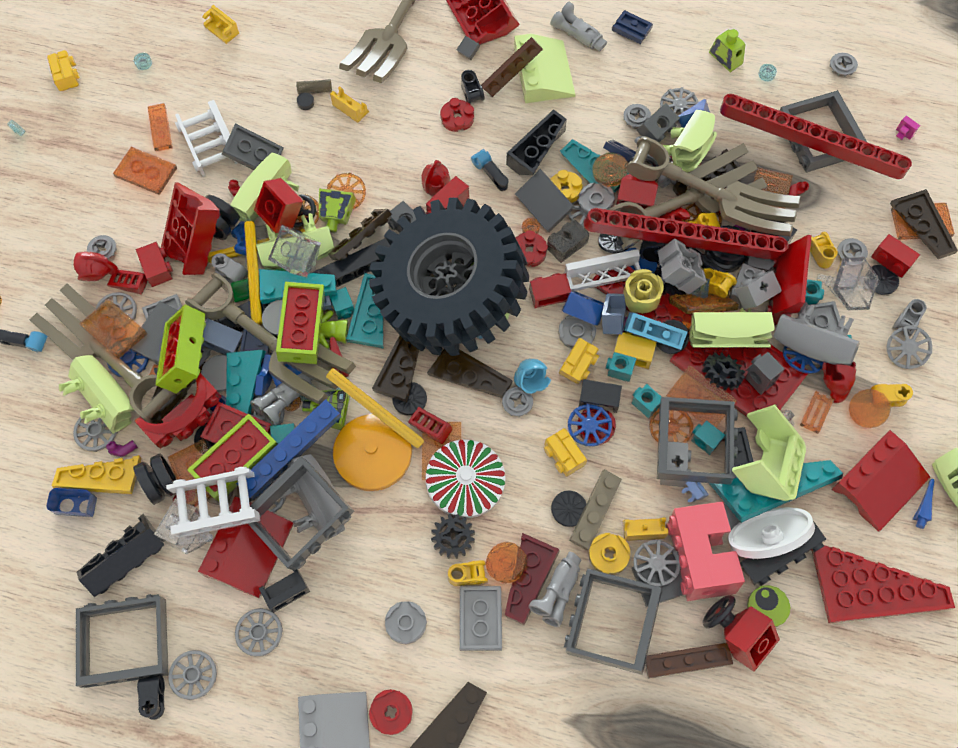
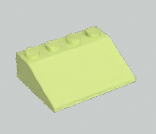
M535 34L514 36L515 52L531 37L543 48L519 72L525 103L575 97L576 94L563 40Z

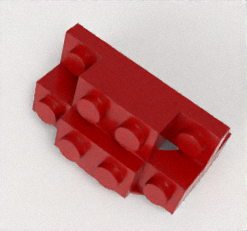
M201 373L196 378L197 389L195 396L193 394L188 396L161 419L163 423H148L141 416L134 420L160 449L171 444L175 436L180 441L189 438L198 426L204 425L209 420L211 414L207 409L215 406L222 397Z

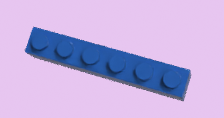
M326 399L251 469L255 477L246 478L250 499L255 500L288 468V464L292 459L300 457L342 417Z

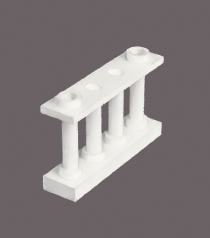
M214 100L208 102L210 107L207 110L208 112L182 121L179 114H175L178 120L175 122L179 132H183L195 159L192 162L196 172L200 171L202 177L206 176L203 167L227 158L221 155L222 152L201 161L197 157V154L222 144L223 146L226 145L230 136ZM210 118L216 121L213 123L214 125L191 134H187L185 129ZM216 131L217 133L221 132L220 138L193 148L191 141Z
M238 467L232 472L188 481L179 479L173 481V484L166 485L167 490L177 494L179 513L177 525L170 526L171 534L180 538L260 521L259 512L250 507L246 478L255 477L254 472L247 467ZM238 480L241 509H239L240 512L232 513L229 511L226 483ZM217 485L221 513H219V516L211 518L208 514L205 487ZM197 489L200 517L197 521L190 522L187 515L185 491Z

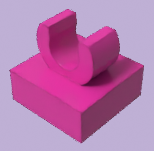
M906 115L896 128L899 132L896 137L900 140L904 137L910 140L921 125Z

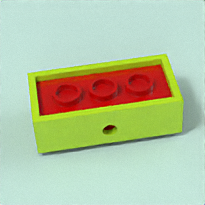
M285 282L276 347L279 362L317 364L325 298L324 285Z
M185 304L165 323L156 386L177 394L199 376V361L202 357L201 346L204 342L203 330L206 326V322H204L205 313Z
M248 414L187 470L195 479L232 472L238 467H247L251 470L278 443ZM238 480L226 483L227 495L238 486L236 484ZM218 486L205 487L208 493L219 502Z

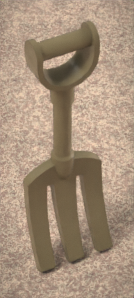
M402 0L385 29L374 28L365 30L354 49L340 62L339 69L349 71L363 58L373 43L376 42L367 58L357 68L356 75L366 77L392 48L383 65L373 76V81L383 83L397 67L408 49L405 40L397 34V30L415 0Z
M640 137L638 139L636 154L633 161H630L627 165V171L632 176L645 181H654L659 179L661 175L673 181L677 180L719 202V209L723 219L730 223L762 233L791 236L792 224L769 220L795 222L796 210L778 207L799 208L800 196L767 192L739 181L730 184L726 189L719 188L683 171L681 167L669 162L668 151L656 140L649 137ZM647 155L653 157L659 167L645 165L644 162Z
M742 143L728 152L699 165L688 173L702 179L737 160L749 151L745 144ZM754 160L706 182L725 189L730 184L755 172L758 168ZM763 177L748 184L760 190L767 188ZM687 186V191L684 194L657 206L653 205L643 209L636 203L624 202L608 209L657 218L693 203L705 213H717L720 211L719 202L714 199L712 200L710 196ZM620 237L624 243L622 245L623 250L634 246L640 241V239Z
M214 272L211 275L212 279L192 299L188 298L185 301L186 305L205 313V319L217 320L227 317L267 345L273 352L269 362V373L309 400L320 405L325 399H328V396L285 367L286 364L323 385L335 390L338 388V386L327 379L326 375L329 371L317 364L279 362L276 354L278 338L245 315V312L234 304L235 299L231 284L220 274ZM221 287L228 293V299L220 307L213 309L202 307ZM319 344L318 360L348 374L354 370L356 366L352 361Z
M69 284L64 285L60 291L99 331L94 333L53 298L45 306L84 344L81 348L38 313L29 320L71 359L74 360L75 357L91 355L102 358L132 388L129 400L134 411L145 421L152 423L151 418L175 393L162 389L142 410L143 396L148 390L156 386L157 375L151 374L142 377L112 352L108 345L114 336L115 326Z

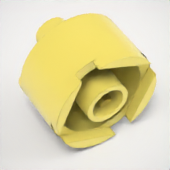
M647 269L636 270L628 277L623 294L626 306L631 312L648 313L658 307L664 290L661 277L656 276Z

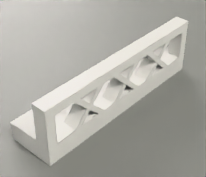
M638 249L566 264L565 273L571 292L626 281L631 275L624 271L626 267L634 265L636 270L641 269L638 262L640 258ZM615 270L619 274L617 277H611L607 275V272ZM596 273L600 275L601 278L597 281H593L589 279V276L591 274ZM579 277L583 281L581 284L573 285L571 278Z

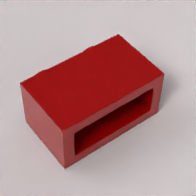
M888 234L874 251L871 258L902 278L920 254Z
M157 241L135 249L146 279L151 287L173 279L170 273L173 272L172 266L169 261L166 262L165 260L168 257L164 247L160 248Z
M555 273L545 278L537 277L531 280L529 284L534 308L566 302L571 292L566 273Z

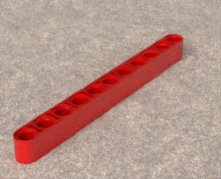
M727 94L723 98L720 113L724 117L898 180L902 179L912 166V161L907 156L735 94Z
M599 208L591 209L583 223L586 230L594 233L666 244L676 239L685 244L686 247L771 260L778 259L788 249L787 240L779 236Z

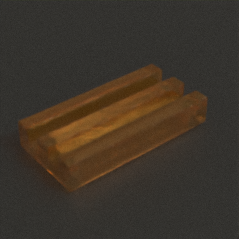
M815 391L800 426L818 434L834 399H828L826 395H820L819 392ZM816 399L820 400L810 424H807L810 412ZM823 403H827L817 427H813Z

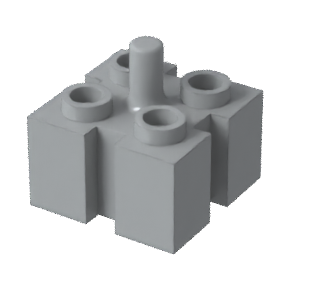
M673 239L658 250L659 263L662 266L661 279L663 283L675 285L679 290L687 294L692 293L706 283L704 271L700 268L702 266L700 253L691 248L686 249L685 244L676 239Z

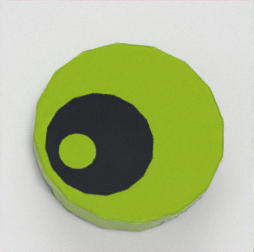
M771 585L760 586L748 597L747 608L752 606L771 618L775 627L783 624L789 617L791 609L789 599L777 587Z

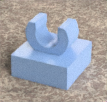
M688 481L686 482L688 487L682 490L683 494L688 491L692 493V497L687 500L688 502H694L696 499L702 500L709 495L700 482Z

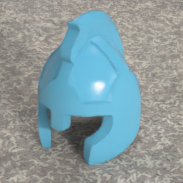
M530 358L520 363L514 375L515 384L521 387L524 392L530 394L546 389L551 379L546 376V369H548L546 365L538 359Z

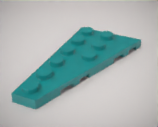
M831 460L803 463L795 499L842 479L843 472ZM738 477L733 479L731 485L709 483L741 523L792 501H783L751 493Z

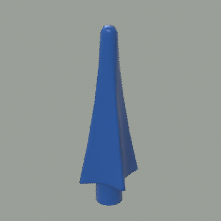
M934 479L929 481L926 493L913 517V520H917L916 527L924 529L927 522L932 521Z

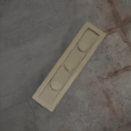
M605 469L601 472L569 541L585 550L590 549L619 487L621 478Z

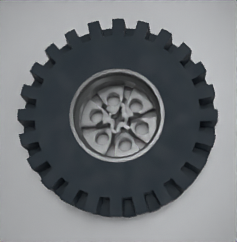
M454 197L449 198L446 210L438 199L430 202L431 213L426 214L421 206L414 208L413 212L417 220L412 223L404 216L397 220L402 229L400 234L390 229L385 233L384 237L390 244V248L382 245L377 246L375 254L381 262H371L370 271L376 278L370 279L369 284L372 291L376 294L372 298L375 305L381 310V315L406 342L410 341L420 351H423L426 347L433 355H441L442 348H444L450 356L459 355L460 343L469 352L478 350L475 338L480 335L487 344L493 342L495 337L490 329L494 325L503 332L510 327L505 314L509 313L516 317L519 315L521 308L516 299L526 300L528 291L524 282H529V273L525 267L527 260L510 226L508 227L505 219L499 213L495 215L492 208L486 204L480 209L477 202L473 199H467L463 207L459 199Z

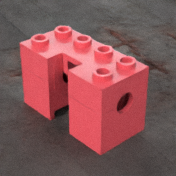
M716 502L674 508L666 528H668V536L671 535L673 546L679 554L682 578L680 584L681 592L683 595H686L687 601L736 594L745 582L737 552L712 554L711 546L723 545L722 537L724 533L731 532L724 503Z

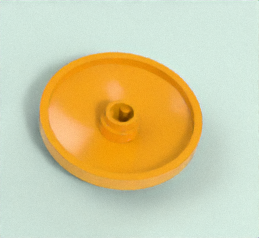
M373 414L357 417L347 423L337 435L333 446V460L340 476L349 485L364 491L383 490L397 483L405 475L412 458L411 444Z

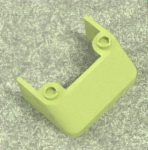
M776 405L748 413L747 417L758 429L755 441L762 448L763 455L759 461L734 467L732 469L733 473L751 493L783 501L795 499L806 453L804 440Z

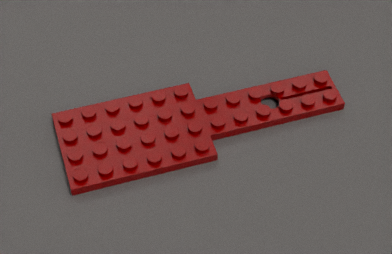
M628 266L624 271L631 274L635 270ZM615 270L607 272V275L611 277H617L619 274ZM596 274L592 280L597 281L601 276ZM626 281L597 286L595 288L605 295L623 294ZM662 293L659 305L655 310L648 313H635L661 323L667 320L691 323L694 311L674 297L670 298L669 294L663 296ZM716 306L712 308L713 312H723ZM689 340L687 346L681 352L674 354L669 361L722 400L735 402L734 408L746 417L750 412L776 405L781 410L809 374L792 368L785 361L783 352L773 345L771 347H692ZM715 352L720 355L722 352L725 357L730 355L731 359H737L736 363L742 365L741 370L745 371L743 376L746 377L747 369L752 365V360L759 354L763 356L769 352L784 368V371L776 383L760 395L745 378L738 388L735 387L732 391L729 387L727 390H724L722 386L716 388L715 383L710 384V378L704 377L706 373L702 372L704 368L702 365L709 355H713ZM796 361L792 363L799 368L801 367Z

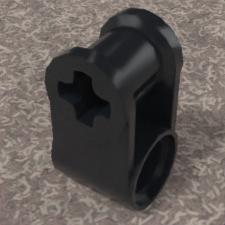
M472 70L463 71L461 74V87L466 102L471 104L473 101L485 100L484 91L476 73Z
M162 675L140 678L137 683L139 713L145 718L157 720L163 715L165 710L164 678Z

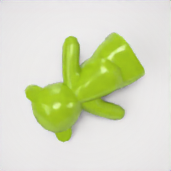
M332 310L327 311L322 316L319 344L329 349V344L326 340H330L331 337H334L336 341L341 343H347L348 320L328 321L333 317L334 312Z

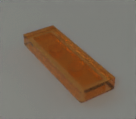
M165 104L148 106L154 150L161 151L173 148Z

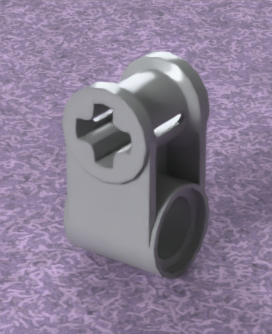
M219 253L212 258L211 262L215 267V272L224 277L229 283L243 280L248 274L244 266L230 259L225 254Z
M920 299L912 300L900 314L893 328L917 327L927 309L925 302ZM907 329L908 336L910 337L915 330Z

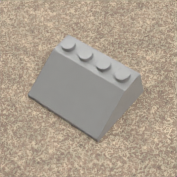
M366 692L318 694L298 697L300 748H370Z

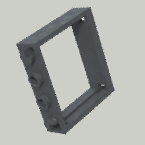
M838 90L782 106L779 110L794 116L829 106L844 134L867 142ZM789 140L792 151L796 153L799 163L802 164L805 172L844 161L828 154L813 157L808 147Z
M661 397L657 479L731 485L733 479L737 477L732 471L734 467H737L734 466V459H737L738 448L734 447V440H737L738 428L734 427V421H737L738 418L737 409H734L735 402ZM669 410L725 414V474L667 470Z
M301 456L250 507L258 511L261 517L308 471L342 509L293 558L289 556L259 521L248 523L288 569L294 571L304 566L306 559L311 554L313 555L318 552L321 544L326 539L332 538L337 532L336 529L341 524L347 523L354 512L319 472Z
M587 569L586 575L583 574L580 580V586H582L581 594H577L575 599L576 613L575 615L572 614L569 627H572L570 635L565 637L564 647L567 654L643 675L662 588ZM593 581L650 596L634 664L576 648Z
M148 594L146 598L142 599L128 597L122 602L108 600L102 605L88 603V605H84L82 608H76L77 687L90 688L135 681L140 678L158 675H169L166 599L159 596V594ZM156 607L158 665L90 675V617Z

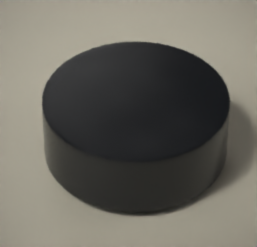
M301 93L297 97L298 107L302 110L311 109L314 106L313 96L310 93Z

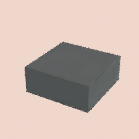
M465 36L456 50L472 60L480 45Z

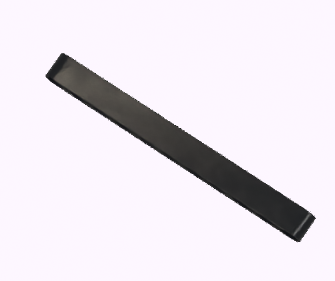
M384 238L348 255L342 261L337 260L311 273L335 275L336 287H339L364 275V273L371 272V262H381L375 254L377 246L382 245L390 248V244ZM250 301L238 306L245 312V315L251 318ZM261 303L262 314L270 303ZM227 317L213 320L239 332L244 330L243 327L233 323Z

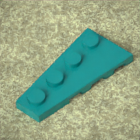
M574 139L560 150L561 154L589 183H605L610 186L614 193L620 188L622 178L629 174L628 171L606 160L603 156L596 154Z
M259 269L260 301L262 304L283 300L285 282L324 285L325 296L337 295L335 275Z
M364 273L346 340L350 343L384 349L383 316L380 313L381 310L373 301L372 296L376 294L372 291L369 280L376 277L372 274Z
M254 350L227 353L226 405L251 415L252 406L250 402L253 400L255 393L256 376L261 371V363L266 351Z

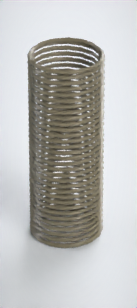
M331 79L296 82L298 94H301L300 92H332Z

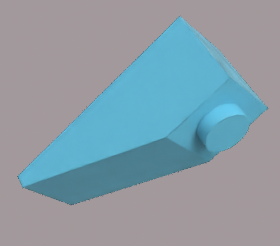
M629 312L623 329L624 331L680 350L687 335V331Z

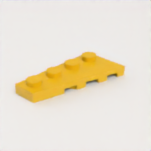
M138 455L132 456L131 459L124 460L119 458L106 463L99 461L94 462L93 465L84 466L80 464L60 467L56 469L51 486L53 488L82 489L89 492L132 494L136 482L133 467L141 463L142 458Z

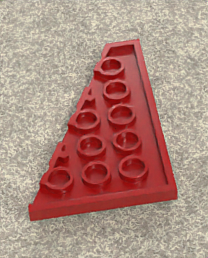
M824 545L817 552L814 553L812 551L828 623L955 608L949 586L940 583L936 584L931 580L910 575V573L897 568H890L885 564L866 560L862 556L843 552L836 547Z

